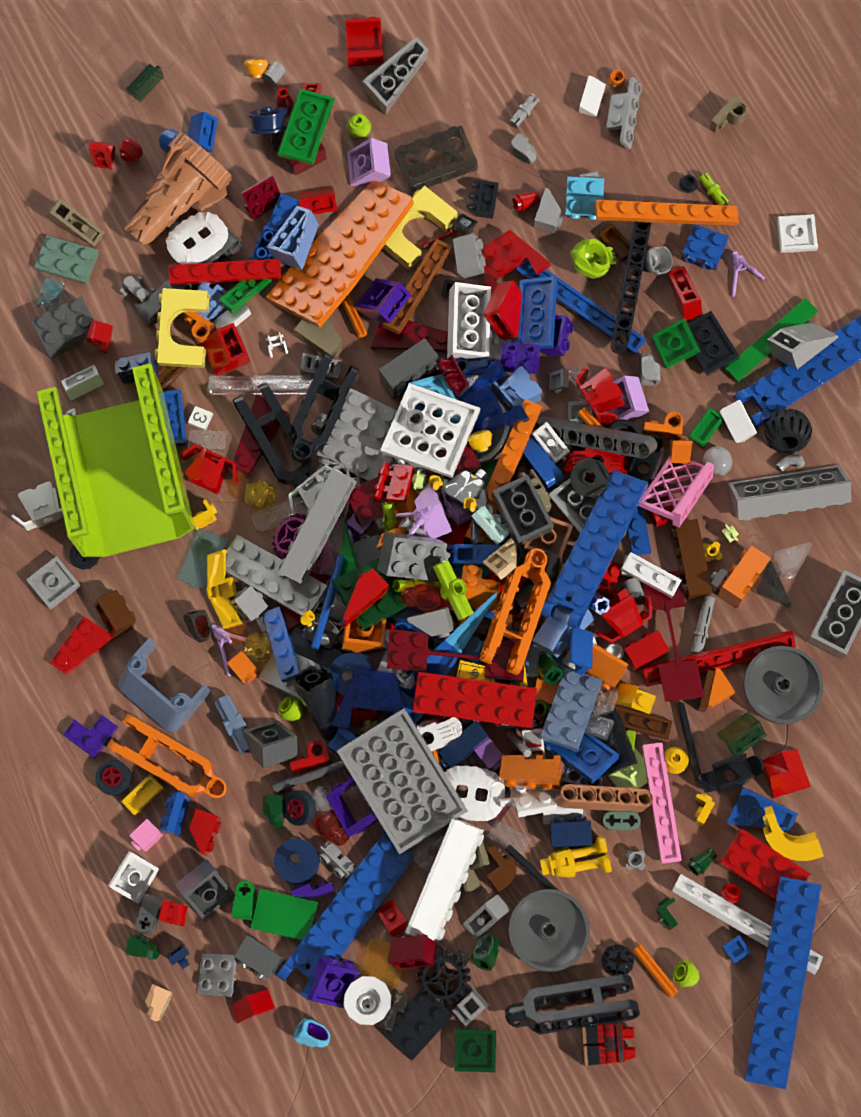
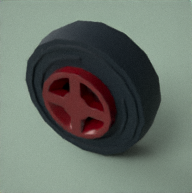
M109 760L99 766L95 781L97 787L103 793L118 795L129 787L131 773L123 762Z
M295 790L286 796L283 811L289 823L295 826H303L313 820L316 813V804L310 793L305 790Z

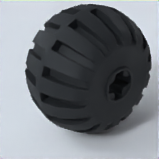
M782 409L780 412L773 413L767 420L764 435L770 447L777 450V452L796 453L795 451L802 450L809 443L812 435V426L809 419L801 411Z

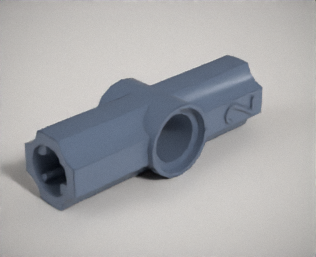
M230 695L219 698L214 703L223 719V724L229 736H232L241 755L250 752L243 734V730H246L248 727L242 715L238 713Z

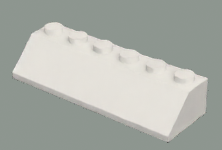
M451 820L405 933L412 936L426 934L435 942L443 938L445 923L452 917V906L454 902L458 901L461 894L459 889L462 883L466 882L469 874L467 872L469 865H472L476 858V848L481 845L484 839L483 829L462 820Z

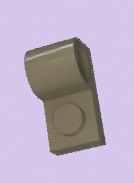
M734 95L711 120L709 129L716 133L719 128L723 129L727 122L733 125L742 124L746 117L747 106Z

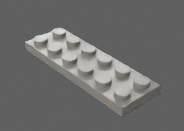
M239 535L235 537L226 553L227 574L248 586H252L255 590H258L263 595L301 617L308 610L314 613L328 591L327 585L310 575L304 586L278 573L282 561L280 558Z

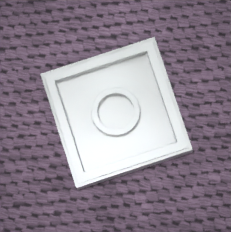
M814 214L777 217L780 253L818 250Z

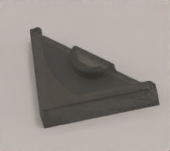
M769 561L756 594L790 607L791 602L786 595L780 577L777 575L773 562Z

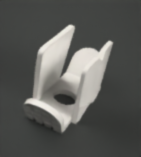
M324 465L288 494L292 515L295 514L294 497L299 493L308 509L313 506L316 501V493L324 485V478L321 475L326 471L330 472L332 468Z
M51 482L40 484L34 490L27 489L18 494L32 520L24 523L15 515L11 516L12 519L27 531L45 526L64 517L62 508L59 509L56 489L52 488Z
M445 716L424 721L416 725L421 735L425 732L433 734V743L427 745L431 751L446 746L451 740L462 734V725L459 719L452 717L439 723L445 718Z

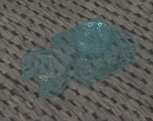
M47 276L39 291L43 296L38 298L37 306L40 308L41 304L45 302L47 303L45 309L49 311L52 307L51 301L59 299L65 284Z

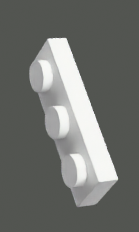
M630 552L621 568V571L670 598L673 597L682 581Z

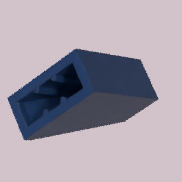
M477 721L473 722L459 737L452 740L439 752L441 757L439 762L445 769L458 766L474 754V750L487 741L489 736Z

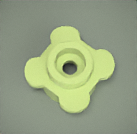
M418 471L417 474L413 475L412 485L415 490H423L426 475Z
M725 524L726 528L722 532L730 543L734 540L738 541L736 536L739 534L735 528Z

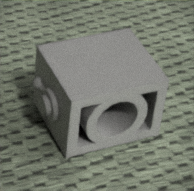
M252 586L245 587L243 591H238L235 598L229 602L246 623L258 619L261 616L260 614L268 607L263 600V595L258 590L255 591Z

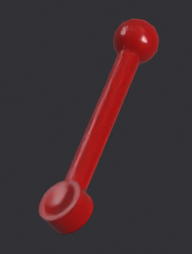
M450 229L448 233L428 242L422 241L421 247L427 249L428 245L434 243L436 239L441 240L450 235L454 236L456 230Z

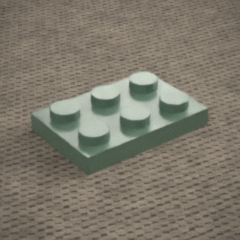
M46 235L34 268L36 271L87 285L99 251Z

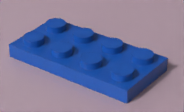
M551 276L520 280L519 289L522 292V302L516 343L540 345V349L553 348L557 278Z
M585 730L578 752L543 740L544 748L554 755H560L564 763L592 784L619 759L618 753L587 730Z

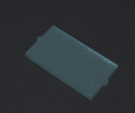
M199 528L178 580L190 584L191 587L195 586L206 590L207 555L224 550L228 539L216 535L215 532L211 533Z

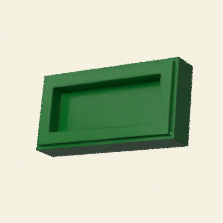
M709 407L689 434L688 439L704 448L724 421L722 415Z

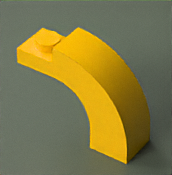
M772 806L764 808L766 815L762 816L766 828H763L764 835L769 845L775 851L788 859L796 861H810L824 857L815 831L802 836L789 835L780 828Z

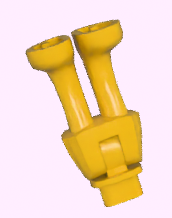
M604 835L598 836L592 845L570 849L569 846L562 847L548 855V858L540 859L543 875L552 874V876L556 875L558 877H575L576 872L589 869H601L604 873L612 872L609 855L575 862L576 858L608 853Z

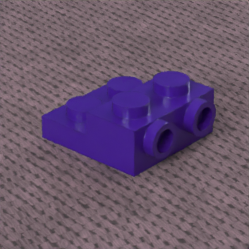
M555 315L553 348L540 349V352H545L546 355L564 356L565 351L569 350L570 342L568 335L573 332V324L566 315Z
M502 342L501 371L512 373L522 366L528 374H538L540 345Z
M327 955L326 958L320 957L312 974L315 981L308 995L310 1001L344 1008L345 993L350 984L357 980L360 971L354 966L355 963L348 959L340 962L331 955Z

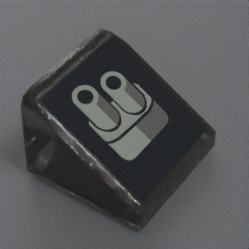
M462 213L454 221L453 229L463 235H468L472 233L478 222Z

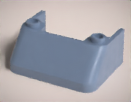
M149 637L128 661L118 682V687L126 697L164 730L173 733L182 727L212 692L208 686L204 685L192 699L184 693H178L169 701L141 676L148 667L145 659L157 647L153 639Z

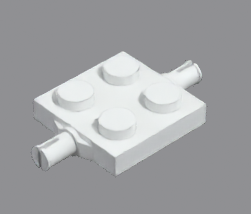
M516 785L513 788L509 787L511 793L509 798L499 799L501 808L512 805L518 817L557 810L555 795L559 789L551 792L539 787L531 790Z

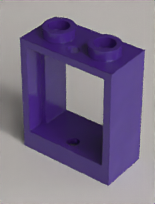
M376 278L355 304V308L367 319L390 324L411 294L400 282Z
M351 775L345 779L346 783L335 785L331 788L332 792L326 795L348 837L358 835L379 821L371 807V814L357 823L341 796L357 785Z

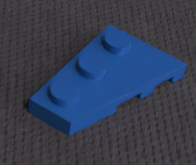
M743 787L726 823L766 828L762 817L766 815L764 808L772 806L780 828L783 831L790 832L798 813Z

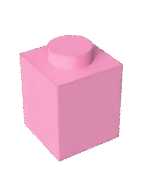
M148 819L130 835L133 839L131 842L138 851L143 849L145 852L163 836Z

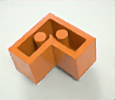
M464 564L461 580L466 585L465 596L471 608L478 609L494 593H497V597L488 609L490 612H495L501 582L481 579L482 567Z

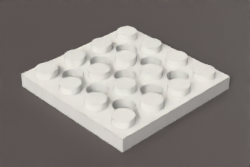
M409 383L380 451L388 456L452 478L478 418L480 408ZM417 404H424L425 409L421 412L424 415L425 427L420 432H412L407 426V414L415 409ZM435 410H441L443 415L436 418L432 413ZM453 416L461 418L457 424L451 423L450 419ZM418 418L413 419L417 422H420V419ZM430 426L436 429L433 434H427L425 430ZM452 433L454 437L452 440L446 441L443 439V435ZM403 437H409L411 439V442L408 445H403L400 443ZM426 443L429 447L426 451H420L418 446ZM438 450H445L447 452L442 458L436 456Z

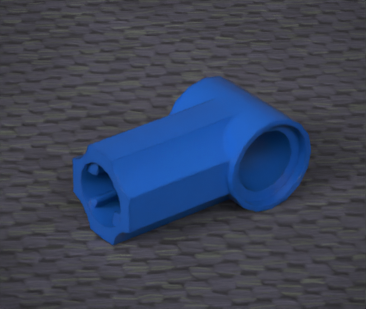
M595 593L588 608L598 614L607 613L610 608L609 600Z

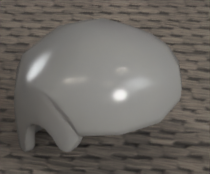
M649 248L646 251L644 261L646 269L655 275L669 272L673 259L668 248Z
M719 446L707 450L702 459L703 465H706L707 462L714 464L713 475L719 474L723 476L731 470L733 465L731 454L725 448Z

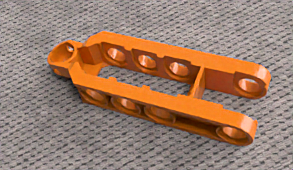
M541 549L530 550L526 555L523 565L516 567L507 576L480 655V661L492 664L491 661L497 647L500 646L502 637L515 641L506 667V671L514 675H518L524 665L551 584L548 575L544 571L547 564V556ZM521 576L532 580L534 586L519 631L515 633L506 629L507 625L505 623L509 611L513 608L511 605L515 593L519 590L518 584Z
M128 713L122 722L148 738L139 753H136L113 739L107 745V748L190 797L207 794L212 798L219 799L227 792L225 782L214 775L212 763L208 759ZM157 745L165 747L203 769L204 776L200 783L191 786L176 775L174 776L165 771L159 765L157 766L148 761Z

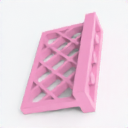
M669 457L644 493L639 506L673 520V525L680 528L713 478L714 464L707 462L706 465H702L690 460V463H681L682 466L673 467ZM694 468L699 470V472L690 474L688 469ZM684 470L686 475L678 477L676 472ZM672 473L674 478L664 479V474ZM681 481H690L691 484L682 487L680 483ZM676 483L678 488L669 489L667 484ZM664 486V491L656 492L655 487ZM681 492L682 498H673L672 494ZM668 495L670 500L660 501L659 497ZM655 498L657 503L650 504L646 500ZM672 505L674 510L669 512L664 510L663 507Z

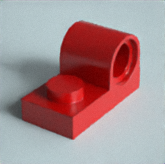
M90 142L88 149L94 167L112 169L115 158V145L103 142Z
M92 321L86 340L100 346L99 352L106 354L112 338L113 325Z
M319 740L311 742L308 746L309 758L305 759V756L294 758V762H290L291 771L296 773L330 764L331 761L325 744ZM321 747L323 752L321 755L316 756L312 754L313 749Z
M162 900L159 921L166 924L184 926L188 906Z

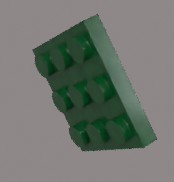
M379 558L332 581L346 607H348L357 585V579L363 572L366 571L368 573L373 568L389 584L387 593L355 619L361 631L413 605L406 591H394L396 588H393V582L398 579L397 577L386 576L377 570Z

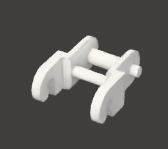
M278 332L279 335L273 337L267 335L266 341L270 343L268 349L271 358H273L271 350L279 345H282L285 348L286 354H288L286 343L282 341L284 336L280 332ZM280 339L281 341L276 344L271 343V341Z

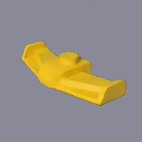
M220 550L207 555V597L223 629L243 624L236 610L229 603L231 601L230 598L236 596L237 590L234 578H226L227 550Z

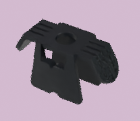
M648 435L657 442V449L646 458H631L628 470L629 476L646 481L649 484L653 482L664 453L663 440L657 435ZM641 463L648 464L650 467L649 472L646 474L640 473L638 465Z
M738 754L712 764L713 771L699 774V783L706 793L720 789L721 791L734 790L745 785L750 779L761 775L764 771V763L759 756H752L742 760L747 754ZM725 770H733L736 774L735 780L731 782L726 781L723 777Z

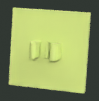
M635 747L634 753L638 764L608 776L616 787L640 789L647 783L644 758Z

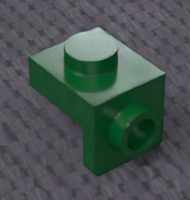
M666 897L658 903L659 908L656 910L660 916L658 918L659 922L664 928L668 927L669 930L678 925L667 909L669 905L676 901L674 897L670 900Z

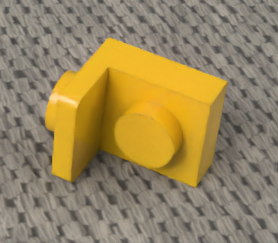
M206 499L203 500V503L207 510L197 512L193 517L196 530L217 520L215 514L218 513L213 503L209 504Z
M697 793L694 800L703 804L704 807L699 806L694 816L697 817L695 823L703 826L715 803L712 802L710 796L704 793L701 795Z

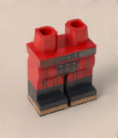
M611 1024L581 1028L582 1044L602 1043V1046L582 1047L584 1066L625 1062V1060L636 1058L635 1047H624L623 1039L634 1038V1027Z

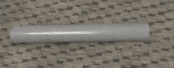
M508 730L506 736L525 757H529L531 750L512 730Z

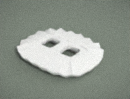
M208 211L204 213L198 212L187 220H183L173 231L169 232L166 240L167 250L180 264L202 263L222 249L228 239V230L217 215ZM206 227L211 232V235L202 239L198 232ZM189 238L196 242V245L191 249H187L183 244Z
M455 766L445 772L455 790L458 785L468 787L467 797L461 798L468 812L458 818L472 821H488L500 813L502 808L500 807L499 799L505 798L506 788L504 784H501L499 776L495 772L476 766ZM477 788L488 791L485 802L475 799Z

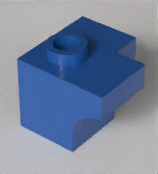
M341 726L328 744V748L339 756L337 750L355 740L358 735L350 728L346 729Z

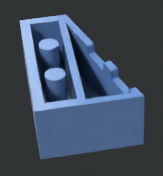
M296 206L266 246L273 259H280V263L300 270L303 269L319 225L312 211Z
M557 605L552 618L545 620L532 640L540 650L558 658L570 645L572 627L568 626L567 623L572 611ZM588 609L579 627L583 630L595 619Z

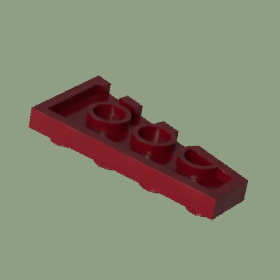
M379 321L371 345L373 350L380 348L387 350L406 349L407 351L425 338L435 352H447L448 332L408 321L400 335H397L383 328L384 322Z
M256 394L251 412L257 420L271 412L265 404V399ZM283 410V411L285 412L286 416L288 417V415H289L288 412L285 411V410ZM275 419L261 426L269 443L281 427L278 422L276 423ZM245 425L233 462L236 463L239 471L249 476L261 458L262 453Z

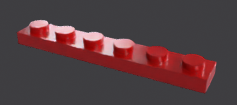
M280 259L169 265L170 285L281 279Z

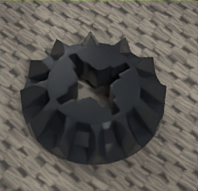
M74 545L69 554L71 563L81 570L91 569L97 565L99 558H101L86 557V560L83 561V557L80 556L81 554Z
M620 944L612 945L604 951L602 966L607 974L616 976L627 975L631 972L634 958L627 947ZM618 952H620V959L627 961V963H621L618 970H616V963L609 959L616 958Z

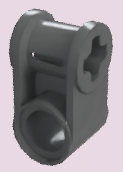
M149 894L144 895L135 923L136 928L141 933L150 935L155 932L159 921L162 900L165 899ZM147 921H148V922L150 923V926H149V927H148V926H146V927H143V926H142L143 922H144V923H147Z

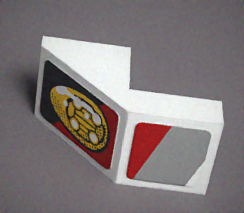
M542 728L522 731L523 743L531 750V755L526 758L536 759V755H543V759H545L544 742L540 739Z

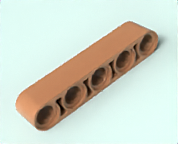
M567 784L556 793L555 802L562 808L639 813L652 804L653 795L646 789ZM563 793L567 794L569 799L565 798ZM582 794L587 796L588 800H585ZM601 795L604 796L607 801H604Z

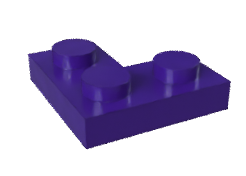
M102 715L91 730L74 720L63 736L95 759L119 727Z

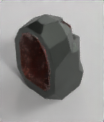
M196 610L183 615L189 634H192L193 638L199 643L207 641L211 636L212 630L207 612L205 610Z

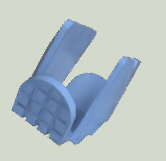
M522 366L501 386L497 382L502 369H497L492 381V388L509 410H514L518 415L525 399L533 403L541 400L539 394L542 393V389L535 381L530 380V375Z

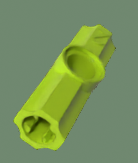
M448 559L433 566L442 585L440 588L441 596L444 600L450 602L458 620L472 615L474 612L465 596L466 585L461 579H457Z

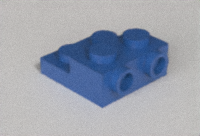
M694 224L681 258L690 264L696 263L704 269L716 271L729 236Z
M172 792V796L168 797L166 802L168 810L160 823L163 833L180 837L190 798L185 793Z

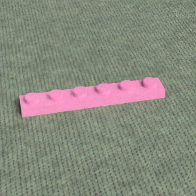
M663 744L642 745L648 789L653 795L651 807L661 864L680 862L682 859Z

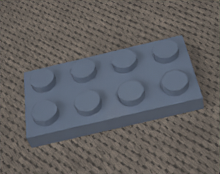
M566 667L540 739L578 752L603 680L587 674H576L575 670Z

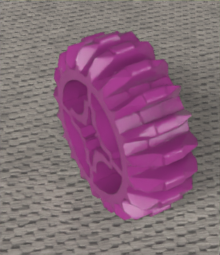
M290 514L289 519L284 518V522L279 523L280 527L275 529L277 533L272 536L274 538L272 542L274 546L273 551L281 560L286 559L289 553L288 548L291 542L295 541L299 526L304 524L307 518L306 514Z

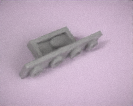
M630 77L628 93L611 95L606 125L609 131L622 129L620 143L627 150L631 149L632 142L634 141L633 133L637 122L636 115L639 109V96L642 92L641 84L634 77Z

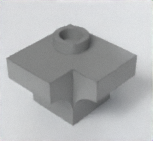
M469 982V989H464L466 992L464 996L459 995L458 1005L453 1010V1013L465 1026L489 1006Z

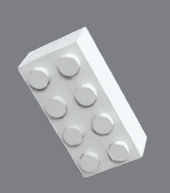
M455 282L449 290L447 359L451 355L454 356L455 360L460 357L466 360L489 357L490 323L483 315V312L491 299V287Z

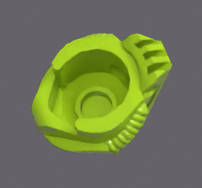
M586 238L579 242L570 252L574 269L592 279L604 276L609 271L610 266L617 262L613 248L605 247L597 239Z

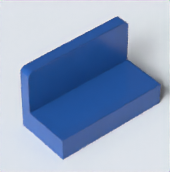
M203 111L192 116L190 119L188 137L208 153L213 150L218 118Z
M571 628L570 663L575 664V673L582 675L592 668L593 633L580 628Z

